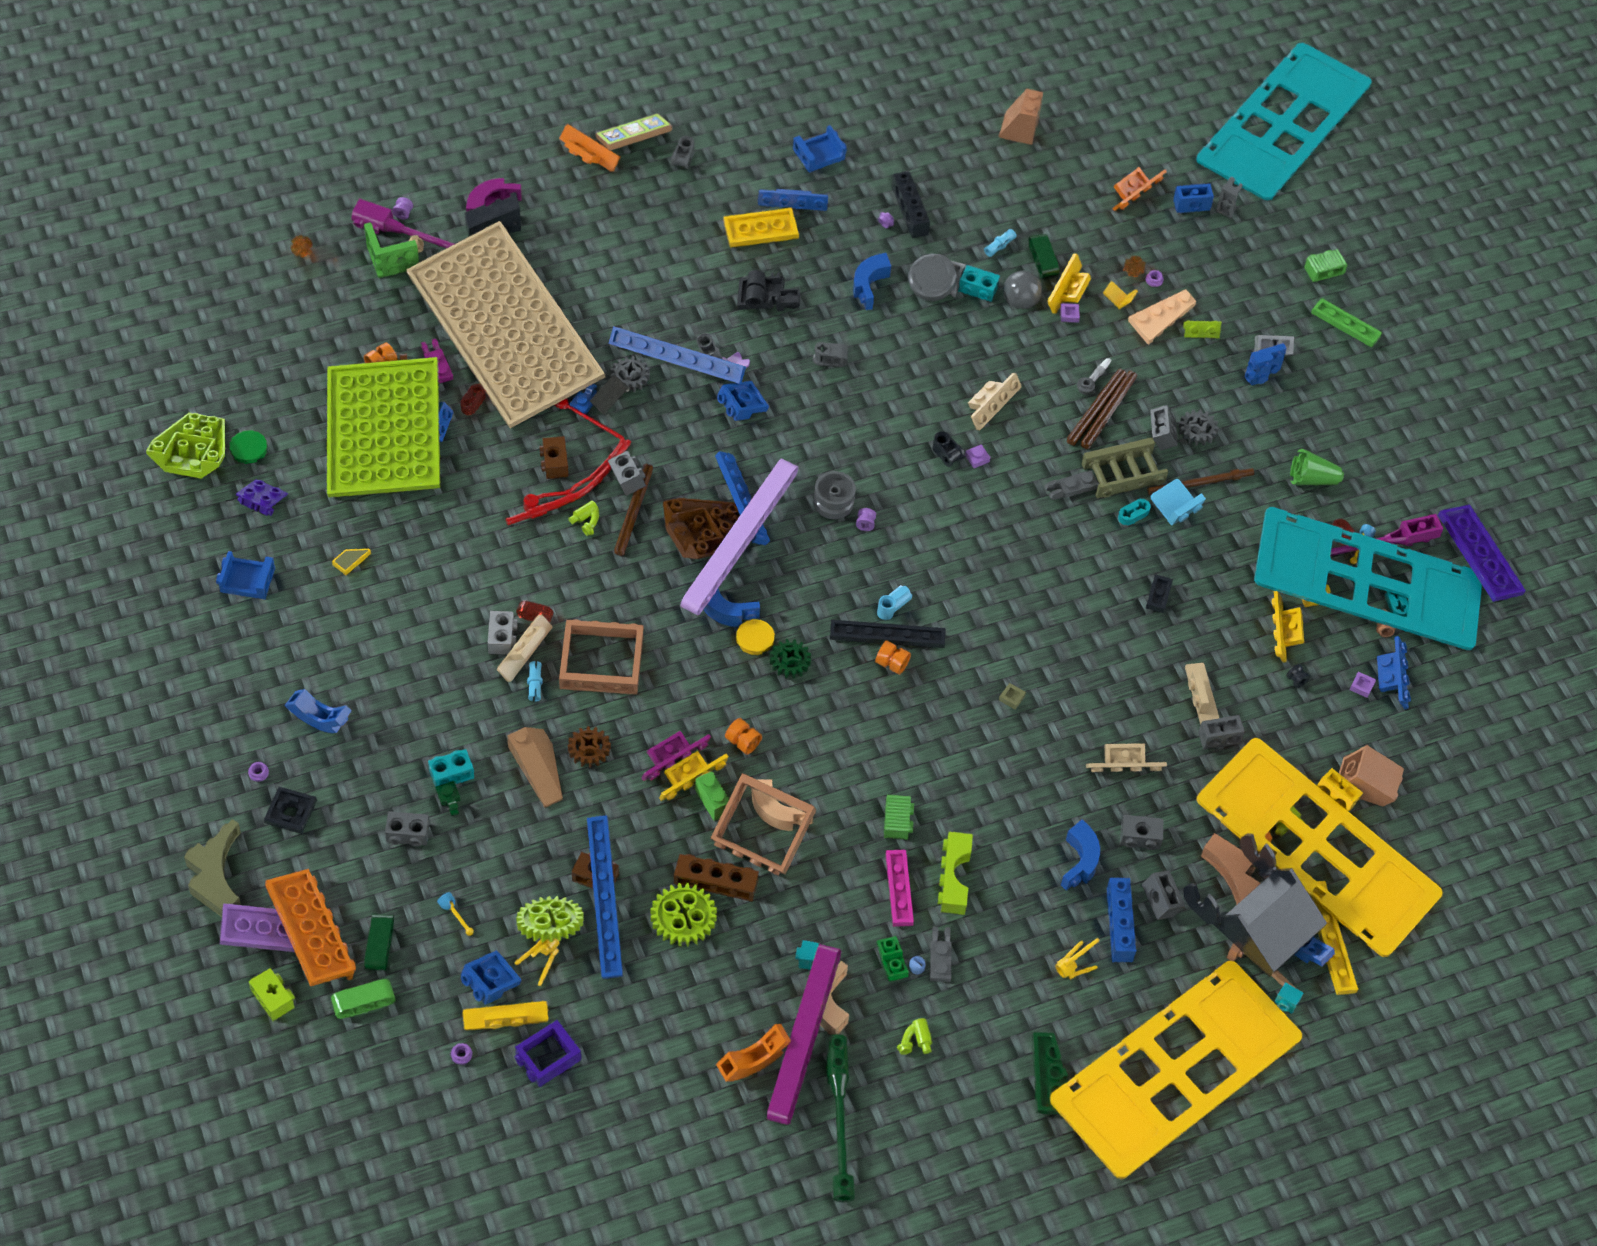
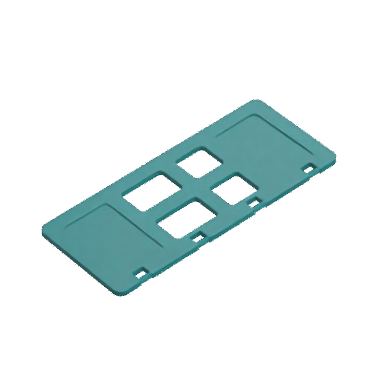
M1298 43L1290 54L1264 80L1262 85L1244 102L1234 116L1225 123L1210 142L1198 153L1196 161L1227 180L1230 177L1235 178L1234 183L1236 185L1242 183L1243 189L1261 199L1271 200L1371 85V79L1305 43ZM1292 56L1297 58L1295 61L1290 60ZM1266 85L1271 87L1268 91L1264 89ZM1279 86L1298 96L1282 115H1278L1261 105ZM1310 103L1330 113L1314 132H1309L1293 123L1296 117ZM1239 115L1244 117L1241 121L1236 119ZM1252 115L1273 125L1261 138L1241 128ZM1284 132L1304 142L1294 155H1290L1273 145ZM1212 145L1217 147L1214 151L1209 149Z
M1275 507L1267 508L1264 515L1254 581L1257 585L1461 649L1472 650L1476 645L1482 584L1472 568L1462 567L1414 550L1397 547L1398 545L1356 532L1352 533L1340 527L1288 513V511ZM1287 517L1295 519L1296 523L1286 520ZM1342 534L1350 536L1351 540L1342 538ZM1332 541L1359 549L1357 567L1331 560ZM1397 551L1406 554V557L1397 555ZM1373 554L1410 564L1413 567L1411 584L1373 573L1371 571ZM1452 568L1461 571V574L1452 572ZM1328 573L1355 582L1353 600L1326 592ZM1369 586L1407 597L1409 600L1407 617L1369 606L1367 604Z

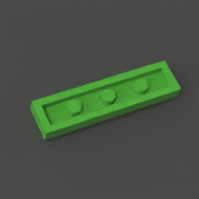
M1323 298L1312 309L1311 313L1371 348L1381 337V331Z

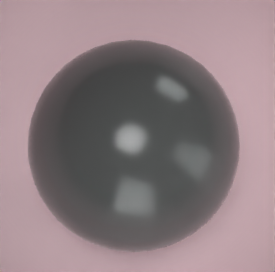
M1029 271L1014 272L1006 279L1003 285L1004 299L1015 308L1028 309L1034 307L1041 299L1042 284L1039 278Z

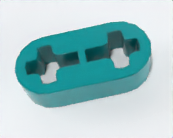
M1138 499L1120 509L1118 520L1123 525H1131L1148 516L1151 505L1145 499Z
M1386 591L1385 599L1391 613L1407 617V598Z

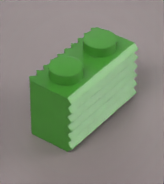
M1336 249L1317 255H1310L1307 257L1305 269L1312 282L1345 274L1348 264L1340 251Z
M709 772L695 779V791L713 821L721 818L729 797L725 794L714 772Z
M887 795L884 838L907 840L909 833L913 832V821H910V815L914 814V803H910L911 796Z

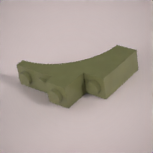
M233 819L228 824H224L220 832L214 838H210L207 841L205 847L197 843L184 856L187 867L198 874L193 876L188 884L190 894L220 917H222L223 904L241 905L239 897L230 889L224 875L228 851L235 839L241 834L239 823Z

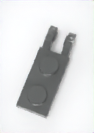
M1092 470L1059 479L1058 481H1050L1045 484V488L1047 491L1055 490L1050 493V498L1054 500L1095 490L1099 484Z
M933 926L930 981L951 982L952 942H950V927H946L944 930L945 941H937L938 927Z

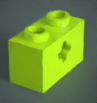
M271 968L251 979L249 985L252 993L271 1020L274 1021L294 1009L293 1000L295 997L289 988L285 989L282 984L284 982L279 973L274 974Z

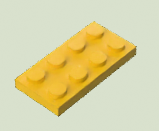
M792 208L723 217L730 248L799 238Z

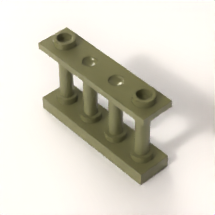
M1153 438L1084 453L1082 460L1084 470L1092 468L1099 482L1096 492L1097 498L1109 497L1114 494L1148 486L1161 485L1166 482L1168 470L1158 471L1151 455L1155 445ZM1144 457L1151 473L1141 475L1134 458ZM1126 460L1134 477L1124 479L1117 462ZM1109 464L1117 481L1107 483L1100 466Z

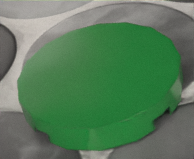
M242 431L237 433L230 442L231 455L238 462L244 464L255 463L266 455L267 441L257 431Z

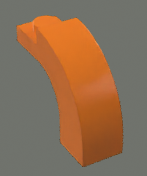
M775 1024L755 1044L743 1050L728 1052L716 1066L726 1082L746 1078L777 1060L783 1054L782 1050L791 1040L782 1025Z

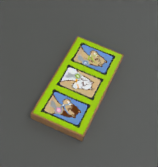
M655 114L598 132L596 137L607 149L613 150L670 132L672 127L662 116Z

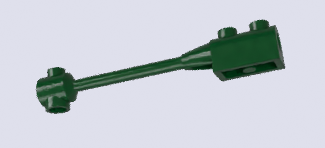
M834 1034L826 1038L825 1044L827 1084H831L836 1105L839 1174L832 1178L833 1200L845 1203L855 1199L854 1176L847 1173L844 1098L849 1081L848 1045L845 1035Z

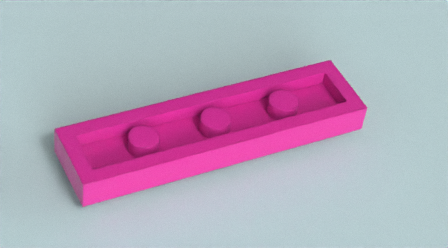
M888 850L885 856L893 927L913 926L914 920L906 850Z

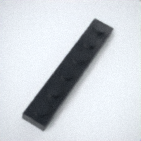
M831 620L830 640L880 644L889 641L895 645L945 648L946 628Z

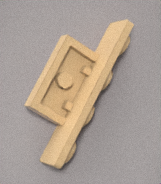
M1012 373L1003 383L987 382L968 402L970 409H976L971 416L976 430H981L1021 388L1016 373Z
M542 614L535 618L497 668V671L507 682H511L552 629V625Z
M1204 663L1187 664L1185 670L1188 677V686L1193 695V704L1196 707L1200 724L1202 721L1218 719L1219 715Z
M1105 744V763L1086 764V768H1091V772H1103V768H1111V772H1121L1123 768H1130V771H1142V768L1150 767V771H1162V767L1167 766V762L1145 763V744Z

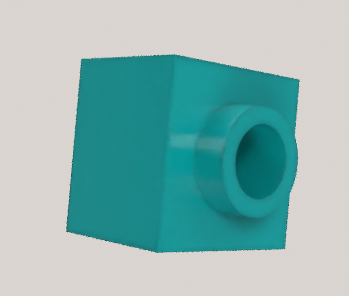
M802 941L801 948L797 947L795 959L799 960L798 968L811 970L819 943Z
M1285 982L1274 1003L1282 1011L1292 1014L1299 1004L1303 992Z

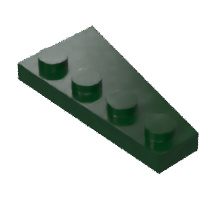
M1033 1032L1032 1050L1036 1114L1060 1115L1052 1106L1050 1097L1055 1090L1068 1082V1075L1061 1061V1053L1054 1033Z

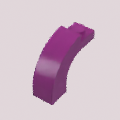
M504 178L491 179L479 184L468 196L466 212L482 205L487 207L499 198L501 200L511 197L510 194L516 192L518 201H521V184L505 183Z

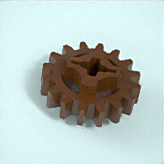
M587 726L585 731L579 728V733L573 732V738H569V757L574 758L575 764L580 761L581 767L588 764L589 768H591L593 763L599 766V761L605 762L606 756L610 755L611 743L609 742V736H604L603 730L597 732V727L590 730V727Z

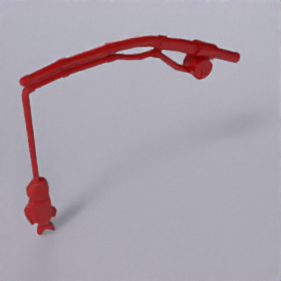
M567 398L555 404L554 406L557 408L572 410L619 438L620 441L608 458L588 478L574 484L570 489L561 492L543 493L537 496L534 494L526 495L524 497L525 512L506 518L507 525L545 515L548 511L575 502V500L589 493L611 471L612 468L608 460L624 453L630 446L631 440H625L622 435L570 406ZM588 481H591L587 486H585L578 492L573 493L579 486ZM566 495L555 501L539 505V499Z

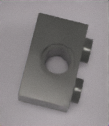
M1123 815L1120 845L1129 848L1142 847L1148 850L1160 849L1163 841L1164 819Z
M1170 870L1153 873L1142 883L1157 920L1172 918L1185 907Z

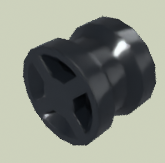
M1301 664L1292 667L1286 674V677L1293 681L1295 688L1302 687L1311 678L1310 674L1304 671V667Z

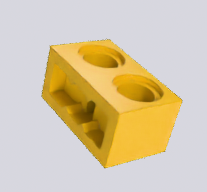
M1333 768L1321 778L1317 785L1348 812L1355 806L1363 794L1362 791Z

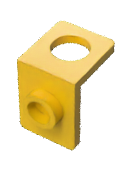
M1111 281L1103 294L1120 309L1133 300L1138 290L1136 289L1126 295Z

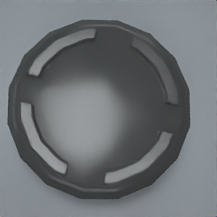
M931 253L921 256L912 264L908 280L911 290L917 297L926 301H937L951 294L956 286L957 274L955 266L949 258L941 254Z

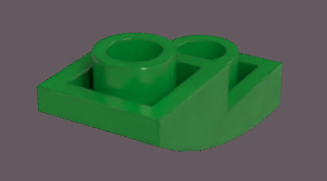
M897 936L877 940L879 954L888 981L907 978L909 972L902 957V949Z

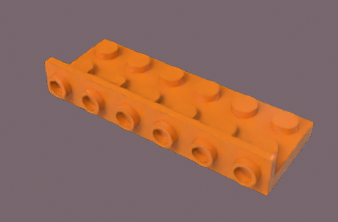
M309 869L266 880L265 886L310 986L346 976L348 981L352 980L354 971H356L355 962L348 956L347 945L345 942H342L340 930L332 921V912L326 908L324 895L322 892H319L317 880L314 875H311Z

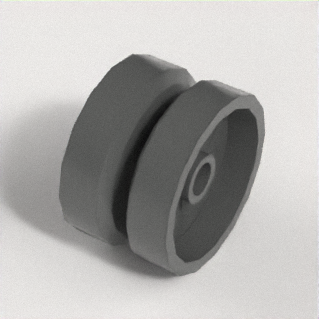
M831 471L826 472L817 479L814 491V506L821 516L835 520L844 518L851 513L854 507L856 491L852 478L843 472Z

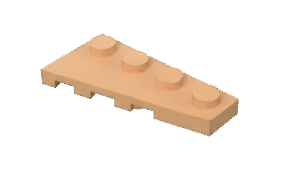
M1185 289L1129 316L1128 322L1149 345L1168 326H1172L1175 320L1181 318L1196 304V300Z

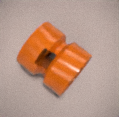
M387 342L378 346L376 351L371 350L363 356L365 363L398 361L397 354Z
M885 641L876 656L875 662L885 668L889 666L891 671L900 675L905 670L911 653L902 648L897 649L895 644Z
M738 718L727 729L725 738L732 744H737V748L748 755L759 745L762 734L754 728H750V725L743 719Z

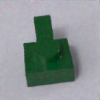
M451 781L435 786L441 807L447 805L451 816L459 814L457 802L461 800L455 782Z

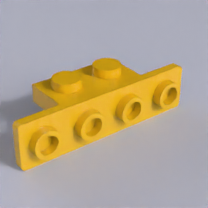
M1073 254L1051 296L1048 298V305L1053 314L1058 312L1063 302L1078 303L1091 280L1089 273H1079L1082 264L1078 254Z
M1274 591L1272 606L1275 609V614H1273V622L1276 625L1274 638L1277 641L1275 654L1277 657H1280L1283 663H1286V647L1304 643L1303 615L1301 608L1283 611V599L1279 592Z
M696 751L666 769L664 773L673 786L661 793L660 801L673 799L678 795V791L682 789L686 791L691 788L696 778L715 769L719 771L724 768L729 757L727 753L707 765L700 753Z
M540 1001L464 1009V1029L466 1031L487 1028L497 1029L506 1026L517 1027L525 1024L548 1022L547 1002Z

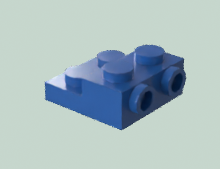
M1284 343L1251 353L1245 372V378L1251 385L1262 384L1268 381L1269 374L1280 371L1287 350Z
M752 381L742 382L741 384L722 385L717 395L718 402L724 404L727 415L732 416L735 421L750 419L753 413L766 412L769 408V405Z
M497 950L466 964L461 973L462 983L465 986H470L475 999L482 1001L485 1005L501 998L503 992L520 985L521 978Z

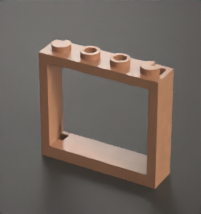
M577 619L566 620L559 676L560 689L637 695L643 645V625L619 624L617 622H590ZM571 634L636 638L632 677L567 673Z
M742 773L711 839L715 842L714 846L725 850L727 847L733 850L732 854L743 859L746 856L751 859L750 863L761 867L763 864L769 867V872L775 875H779V873L785 875L817 809L806 802ZM747 786L806 813L782 865L776 864L722 838Z

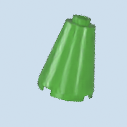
M1305 449L1298 450L1301 453L1299 456L1294 457L1290 470V476H1293L1294 480L1290 481L1293 485H1338L1339 482H1342L1344 472L1341 467Z

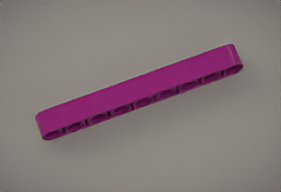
M821 944L817 948L790 1036L791 1042L787 1046L768 1108L767 1120L789 1125L792 1120L841 957V949Z

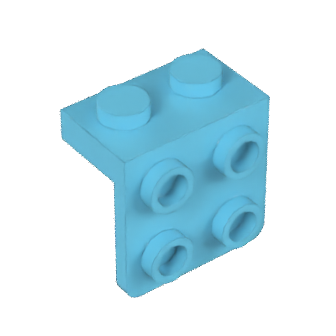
M1179 479L1173 480L1151 495V500L1171 526L1178 521L1180 523L1183 522L1192 512L1194 514L1203 508L1202 504L1206 500L1202 493L1193 498Z

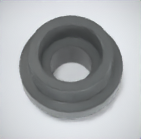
M1084 377L1078 380L1077 388L1080 393L1087 395L1095 389V382L1090 378Z

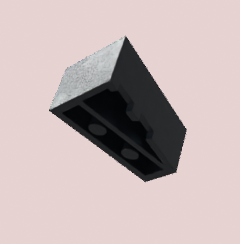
M516 192L511 193V197L502 201L500 198L495 200L496 203L487 207L482 205L465 212V225L468 236L470 237L499 221L508 233L521 231L520 206Z

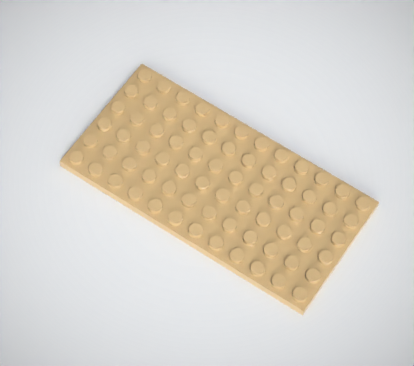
M500 221L406 269L407 274L509 428L605 378V373Z

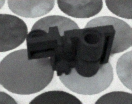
M753 270L748 273L747 278L739 279L737 307L738 310L773 308L774 304H776L777 311H784V307L796 309L800 306V288L784 289L785 281L780 272H777V276L771 273V276L766 277L764 272Z

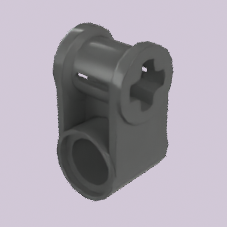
M683 136L680 138L671 158V166L678 165L685 167L687 170L689 169L694 156V139L692 137Z
M703 333L698 336L697 344L701 353L723 359L710 334Z
M819 342L815 345L813 362L816 365L844 367L847 365L848 348L845 344Z

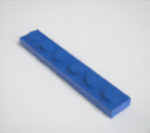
M719 451L715 455L716 460L741 515L752 500L733 454ZM763 524L751 540L752 543L767 545L770 542L767 530Z

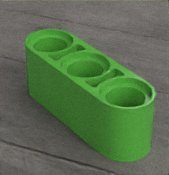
M382 979L337 992L331 996V1001L336 1017L344 1019L389 1006L395 1002V996L390 980Z

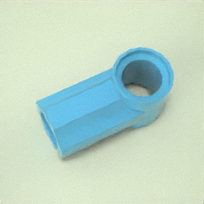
M900 585L889 595L882 596L877 609L878 617L883 620L891 619L894 612L912 599L910 590L906 586Z

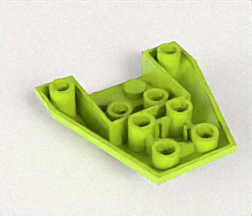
M188 413L154 438L148 446L146 454L165 472L203 478L218 468L225 457V419L198 413Z

